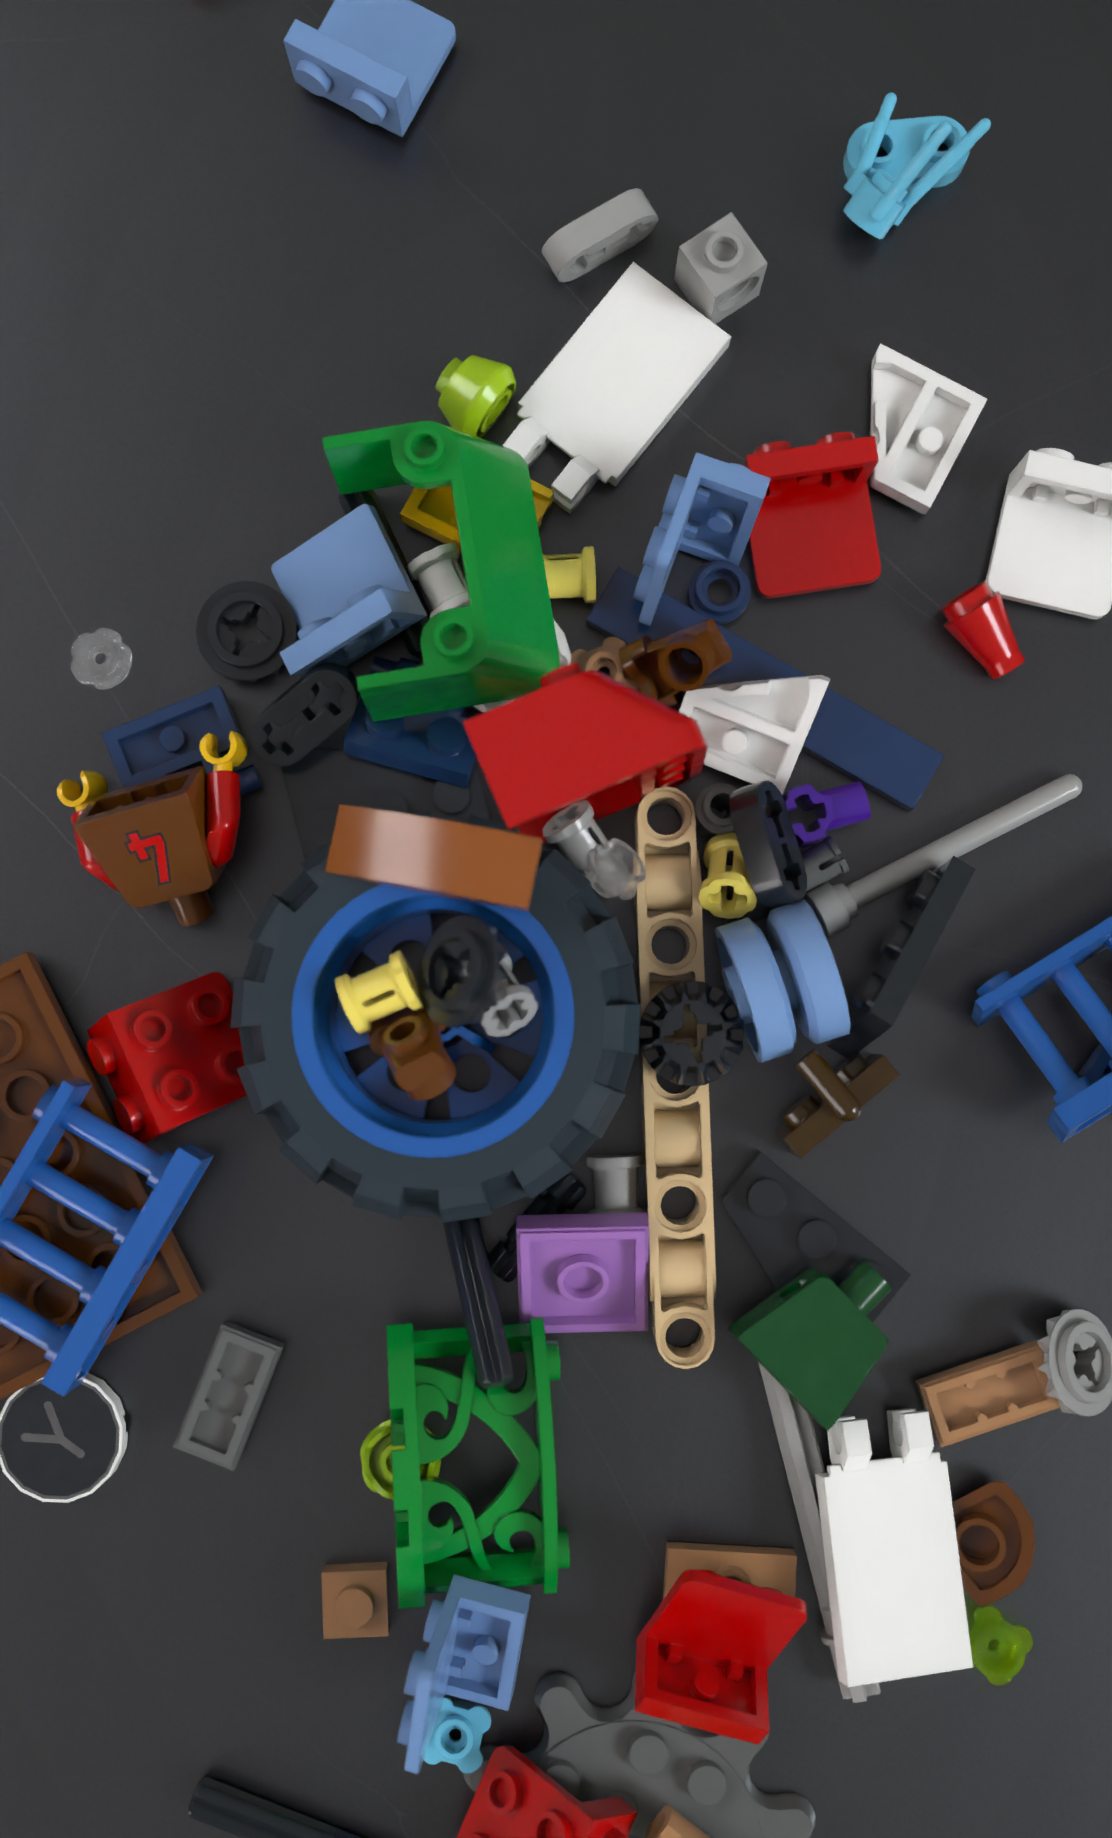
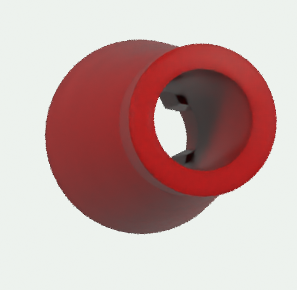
M986 581L971 587L941 608L948 620L943 626L986 669L992 680L1009 673L1025 661L1018 648L1000 592L992 593Z

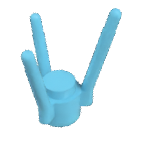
M890 92L886 94L858 165L844 185V189L852 197L843 209V212L867 233L878 239H883L892 225L899 226L909 210L991 127L989 119H981L908 190V186L951 132L952 125L949 121H943L897 178L882 169H878L873 178L868 175L897 102L895 93Z

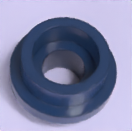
M725 560L710 561L699 567L693 574L688 587V600L691 608L703 616L713 619L717 624L729 623L741 616L747 608L751 597V585L745 572L736 564ZM721 584L729 590L730 599L724 603L713 602L708 596L707 589L712 585Z

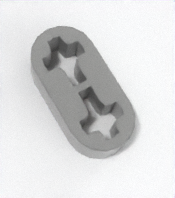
M638 188L630 189L556 231L544 244L542 254L559 282L572 281L642 241L656 227L659 219L643 191Z

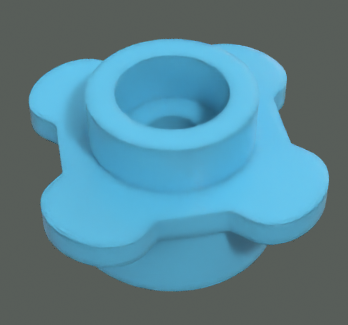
M444 1696L424 1761L431 1765H435L440 1761L455 1764L461 1772L466 1774L477 1771L481 1767L484 1758L480 1749L483 1733L489 1730L491 1725L489 1711L480 1704L473 1706L466 1701H452L449 1697ZM452 1729L460 1730L462 1737L459 1740H453L450 1737L449 1732Z

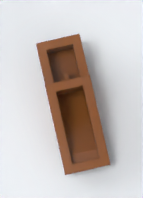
M340 804L325 872L456 900L465 899L529 912L542 849V838L448 820Z

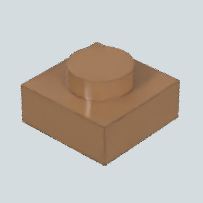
M389 1562L324 1565L321 1572L324 1639L389 1636L391 1629Z

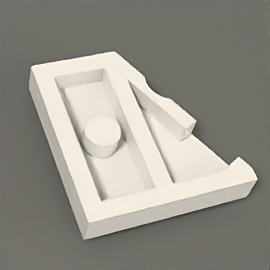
M880 343L871 365L870 436H875L879 461L870 475V487L925 515L932 506L987 398Z
M824 675L701 685L695 690L686 691L679 712L698 722L708 745L704 765L752 784L764 780L771 781L783 795L831 678Z

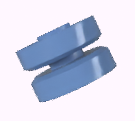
M804 899L769 911L766 922L769 944L758 925L748 917L714 929L726 991L736 1005L739 1017L744 1020V1034L758 1062H765L794 1051L796 1044L794 1018L804 1036L814 1044H820L850 1033L848 1004L832 951L816 915Z

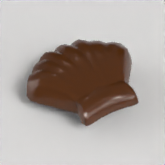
M1002 1481L988 1483L954 1502L952 1501L963 1590L971 1600L983 1607L1008 1596L1024 1583L1032 1566L1036 1541L1033 1519L1012 1487Z

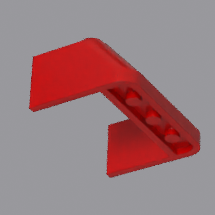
M578 663L562 666L541 677L539 680L542 686L541 689L463 722L507 828L510 830L516 827L519 828V834L542 838V845L548 843L543 836V827L554 815L569 805L587 800L593 808L594 815L592 818L594 821L602 820L641 803L644 796L653 792L656 788L665 786L676 788L699 776L708 749L697 720L597 670L582 672Z

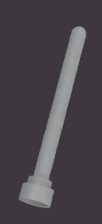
M1074 774L1063 775L847 886L842 882L833 886L829 882H825L807 892L803 899L812 908L825 937L829 938L851 926L850 919L859 915L858 908L919 878L926 869L932 871L944 865L953 856L958 858L1077 797L1082 791V782Z

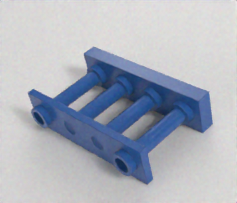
M1112 916L1013 977L1009 971H1004L988 980L976 992L980 998L975 1000L971 1018L977 1027L982 1026L1000 1014L1057 1092L1053 1099L1058 1106L1053 1108L1046 1123L1061 1144L1112 1113V1072L1091 1084L1086 1076L1079 1078L1022 1000L1054 981L1112 1058V1014L1077 969V966L1106 948L1112 953ZM1110 1060V1061L1108 1062V1065H1109V1067H1110L1111 1069H1112V1060Z
M82 1078L63 1080L60 1086L53 1084L44 1093L33 1112V1119L39 1122L0 1187V1246L80 1292L78 1300L86 1304L74 1326L66 1323L63 1327H60L0 1292V1324L46 1351L44 1358L52 1362V1365L41 1384L63 1397L84 1381L214 1157L213 1154L194 1143L178 1147L175 1154L169 1150L161 1154L83 1109L80 1105L92 1084ZM66 1130L148 1177L146 1184L154 1188L141 1211L134 1207L128 1212L46 1164ZM32 1187L114 1235L112 1242L119 1245L120 1248L108 1269L99 1265L95 1270L13 1222L14 1217Z

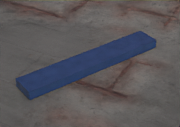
M618 566L588 616L586 625L607 637H617L627 645L644 635H648L654 641L709 618L663 592L651 626L638 622L644 602L633 599V595L639 578ZM716 623L731 649L732 660L712 672L702 685L802 677L807 675ZM687 649L690 654L699 657L694 651ZM828 687L801 749L854 781H860L866 788L908 812L914 810L945 756Z

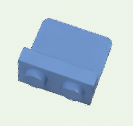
M335 0L318 30L295 19L283 42L296 83L309 92L323 96L356 113L363 120L379 125L403 138L456 41L455 26L451 21L411 0Z
M697 452L687 478L677 474L674 475L662 509V518L659 526H655L643 559L642 564L644 566L633 595V599L644 602L638 622L651 626L678 550L709 561L725 560L739 566L771 478L752 472L740 464L726 463Z
M454 1575L445 1602L433 1600L423 1635V1641L430 1644L425 1652L415 1650L404 1688V1694L415 1697L414 1701L410 1699L407 1701L397 1738V1743L408 1746L405 1771L419 1774L445 1694L505 1711L509 1710L515 1688L531 1595Z

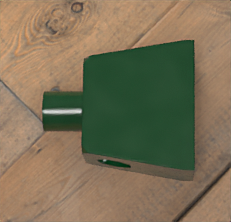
M864 1261L839 1286L823 1272L810 1268L743 1315L727 1330L814 1420L829 1431L837 1422L888 1345V1338L867 1317V1314L892 1288L879 1273Z

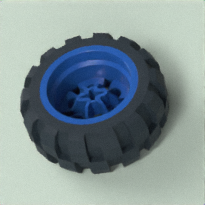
M430 812L412 814L519 834V828L509 830L505 824L472 814L469 819L432 817ZM330 842L300 863L304 871L280 897L274 894L270 896L247 936L254 943L243 978H234L231 1027H239L245 1065L237 1068L255 1116L264 1114L283 1142V1146L279 1151L313 1183L317 1184L320 1181H324L352 1197V1206L401 1220L404 1215L441 1217L442 1223L493 1215L494 1209L527 1196L531 1199L571 1172L573 1170L572 1166L598 1137L602 1138L626 1095L624 1090L635 1054H638L641 1004H638L632 968L634 961L616 916L612 918L591 888L592 882L555 849L551 852L542 847L529 912H523L326 873L325 870L331 847ZM436 913L473 916L497 927L496 941L508 949L507 953L512 959V965L524 956L530 963L537 980L523 984V986H527L531 990L534 999L538 1003L534 1017L513 1036H489L486 1034L481 1023L471 1024L470 1028L462 1024L460 1028L450 1027L451 1030L446 1034L441 1032L443 1046L444 1042L454 1039L457 1035L463 1038L456 1045L445 1048L455 1066L464 1055L476 1054L484 1058L490 1069V1079L487 1085L476 1091L461 1087L455 1078L447 1089L451 1119L443 1120L425 1119L428 1100L419 1101L411 1099L405 1090L395 1082L385 1057L380 1058L364 1072L356 1076L346 1058L345 1052L369 1045L370 1043L367 1032L359 1034L352 1026L341 1004L335 985V978L348 973L361 951L378 966L389 963L390 954L399 951L407 943L417 942L426 947L434 934L432 914ZM498 1043L535 1058L522 1081L492 1056Z

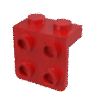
M837 432L821 437L817 440L816 445L792 448L790 442L778 441L759 446L754 450V454L746 455L743 466L752 472L771 478L748 540L756 590L761 597L771 599L870 584L878 578L881 573V562L867 480L879 461L875 436L855 439L852 432Z
M211 972L109 1012L87 1030L90 1040L87 1042L90 1060L101 1076L107 1075L117 1097L113 1102L117 1120L127 1134H133L135 1139L144 1144L165 1135L186 1122L247 1096L237 1068L245 1066L239 1027H231L233 992L227 979L221 973Z
M698 1569L684 1571L637 1637L634 1712L759 1745L769 1733L767 1669L807 1620L806 1603L800 1598L783 1594L775 1588L758 1587L722 1577L715 1571Z
M511 1745L499 1746L491 1755L457 1838H629V1832L638 1812L619 1796L581 1803Z

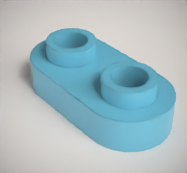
M946 116L889 120L880 145L887 152V156L875 157L868 176L873 178L877 170L882 169L897 178L943 121H949L952 125L951 132L942 142L947 145L949 150L967 132L959 122ZM874 122L860 126L849 139L843 158V169L848 180L858 165ZM937 150L907 189L910 190L949 150ZM970 150L932 188L942 187L953 182L961 173Z

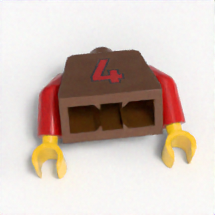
M231 730L229 733L230 750L221 758L217 752L218 738L216 735L208 733L201 739L199 746L201 755L206 761L213 764V772L206 774L202 765L109 793L107 781L98 772L81 771L80 779L83 783V793H81V787L76 780H63L57 788V796L64 805L75 807L76 812L72 814L71 822L80 863L84 870L113 890L119 891L128 905L139 909L169 901L181 926H191L210 917L215 908L206 890L216 885L227 862L234 856L241 809L240 776L233 772V768L244 762L247 756L248 746L244 737Z

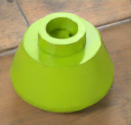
M476 355L469 356L463 362L458 358H454L443 370L435 386V389L441 393L438 407L452 428L481 438L491 429L507 407L514 394L516 381L512 368L507 364Z

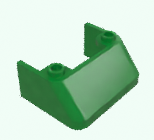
M419 421L322 437L324 452L340 495L405 484L420 489L451 486L470 606L443 610L426 623L421 634L424 666L356 677L358 691L373 722L512 700L541 689L540 678L560 668V659L530 475L523 457L510 448L434 421Z

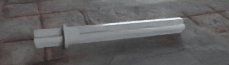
M759 1363L825 1628L820 1632L821 1641L824 1645L830 1646L838 1677L815 1474L825 1473L812 1417ZM839 1681L843 1699L852 1698L853 1703L865 1702L867 1696L879 1695L881 1692L879 1683L847 1687Z

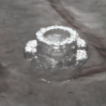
M98 628L93 634L83 633L74 641L71 647V654L74 656V661L71 663L72 673L84 685L94 684L99 690L111 689L120 684L127 677L133 661L132 651L128 645L122 643V636L112 629ZM99 653H104L106 656V660L102 664L95 662V657Z
M613 838L604 845L597 844L587 853L588 867L586 868V877L592 882L591 886L598 894L605 898L619 895L623 900H629L635 896V887L645 879L646 871L638 854L627 843Z

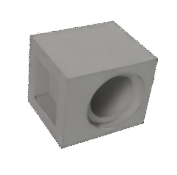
M730 212L679 246L674 281L693 308L714 324H717L759 296L768 263L734 214Z

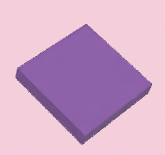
M647 1212L516 1215L519 1324L530 1323V1318L543 1317L545 1333L648 1331L649 1223Z

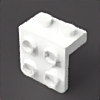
M1042 448L1037 451H1028L1009 474L986 576V583L992 593L999 591L1003 599L1089 619H1100L1110 611L1112 604V462L1102 463L1097 466L1075 461L1071 453L1057 448Z

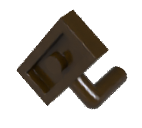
M816 1049L811 1050L794 1066L821 1097L816 1100L811 1094H808L789 1108L781 1117L786 1126L776 1135L793 1155L802 1159L845 1121L850 1122L857 1119L861 1113V1108L900 1075L899 1072L883 1054L871 1053L865 1059L860 1052L850 1057L834 1071Z

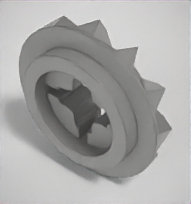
M1082 1309L1062 1310L1061 1316L1047 1319L1046 1330L1048 1336L1037 1341L1044 1353V1363L1037 1369L1047 1374L1046 1395L1058 1399L1061 1412L1085 1417L1095 1416L1103 1412L1112 1401V1338L1101 1320L1091 1312ZM1073 1351H1079V1352L1076 1354V1355H1077V1359L1075 1358V1355H1074Z

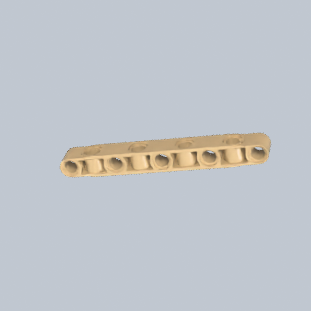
M666 786L656 788L653 792L644 796L637 809L634 822L633 891L638 1004H641L640 1021L647 1004L664 988L683 981L705 982L702 906L698 899L701 885V868L696 843L695 811L693 803L685 793L677 788ZM657 804L671 805L680 814V830L670 835H662L653 831L647 821L648 810ZM661 929H674L684 938L686 950L679 962L674 964L663 963L653 954L651 947L652 938ZM688 1004L683 1005L685 1012L683 1028L674 1031V1035L664 1037V1042L687 1043L691 1053H695L696 1061L699 1062L701 1061L699 1051L702 1050L701 1039L707 1036V1023L698 1024L694 1019V1014H690ZM639 1041L644 1204L648 1213L649 1223L648 1295L649 1302H651L652 1330L658 1352L663 1359L676 1368L689 1369L698 1367L708 1359L713 1351L715 1342L714 1299L716 1296V1263L709 1084L685 1086L675 1092L663 1090L657 1082L656 1071L653 1070L644 1057ZM677 1186L691 1189L694 1192L695 1205L689 1215L681 1219H671L662 1213L661 1200L669 1189ZM682 1318L692 1319L700 1325L699 1336L693 1344L688 1347L679 1348L672 1346L666 1341V1331L670 1324Z

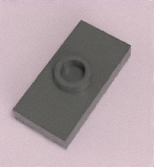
M224 1321L220 1326L173 1447L234 1471L285 1344L234 1323Z

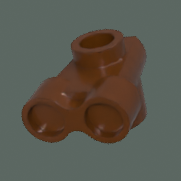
M707 619L654 641L648 635H644L619 649V658L626 673L638 684L641 693L671 707L682 701V691H692L699 688L712 672L732 660V652L715 621ZM687 649L694 651L699 657L693 656Z
M407 1006L371 1022V1030L367 1031L372 1051L386 1058L397 1084L405 1090L407 1095L413 1100H428L440 1095L451 1086L456 1078L457 1070L442 1043L441 1031L446 1026L434 1021L424 1007L413 1011Z

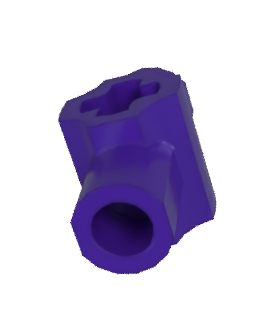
M860 781L821 792L816 791L811 784L802 785L790 789L783 795L789 814L797 808L796 802H800L803 811L814 810L817 820L808 826L810 832L805 831L802 823L792 824L799 848L817 843L826 837V831L863 822L871 818L868 797Z

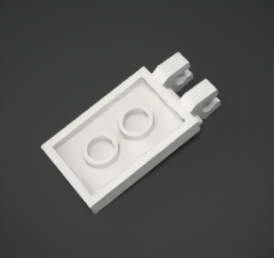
M633 262L518 402L517 416L523 421L520 422L502 446L519 453L525 460L528 469L545 450L549 442H552L569 455L572 459L553 482L551 489L554 490L553 502L571 514L593 488L598 479L605 484L609 482L616 487L729 346L731 336Z
M914 1408L887 1410L891 1458L870 1460L872 1449L867 1419H855V1416L852 1415L840 1416L831 1429L827 1431L831 1465L827 1466L828 1473L815 1474L838 1679L847 1687L973 1668L947 1461L940 1459V1452H932L934 1442L928 1411H916Z

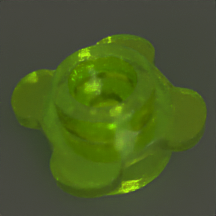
M993 1605L980 1606L974 1613L975 1623L969 1631L972 1662L987 1677L990 1683L997 1686L1005 1685L1021 1670L1026 1653L1033 1646L1032 1635L1026 1627L1022 1625L1013 1626L1004 1620L997 1607ZM991 1640L999 1641V1647L996 1650L988 1649V1643Z

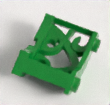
M543 1317L530 1318V1323L503 1325L509 1352H523L525 1378L521 1386L516 1389H508L502 1386L486 1389V1391L475 1384L476 1370L466 1327L413 1331V1323L386 1325L392 1446L405 1445L404 1450H392L399 1609L425 1607V1594L448 1592L454 1575L500 1587L542 1584L543 1594L557 1593L558 1569L570 1567L567 1527H558L556 1469L550 1381L560 1380V1355L558 1341H546ZM465 1356L462 1376L433 1365L414 1361V1359ZM447 1400L457 1404L454 1420L445 1434L433 1435L426 1430L424 1419L429 1412L438 1411L442 1413L446 1420L448 1416ZM532 1404L535 1442L521 1423L514 1417V1415L526 1411ZM470 1412L498 1434L519 1461L512 1477L503 1490L476 1516H474L473 1509L466 1496L453 1484L437 1477L420 1476V1465L435 1462L445 1457L459 1444L467 1430ZM536 1482L538 1515L529 1509L520 1507L533 1490ZM448 1502L457 1510L463 1524L454 1529L450 1513L444 1521L434 1522L428 1517V1512L434 1504ZM522 1530L529 1532L533 1536L534 1546L513 1548L509 1541L515 1532ZM493 1533L496 1543L502 1549L484 1550L482 1540ZM468 1548L471 1549V1552H461Z

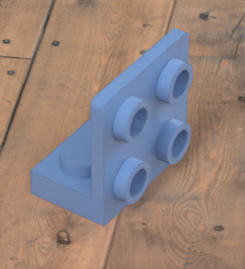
M360 505L271 566V571L285 600L290 605L300 629L297 633L300 640L280 652L290 676H304L312 668L322 663L333 662L346 667L427 616L381 519L372 505Z

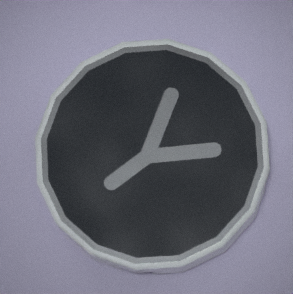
M90 1373L87 1374L79 1386L64 1397L41 1384L43 1380L41 1378L16 1391L7 1399L0 1413V1465L3 1473L19 1491L42 1502L69 1503L92 1494L117 1470L127 1449L128 1431L126 1432V1423L123 1417L125 1411L120 1398L103 1379Z

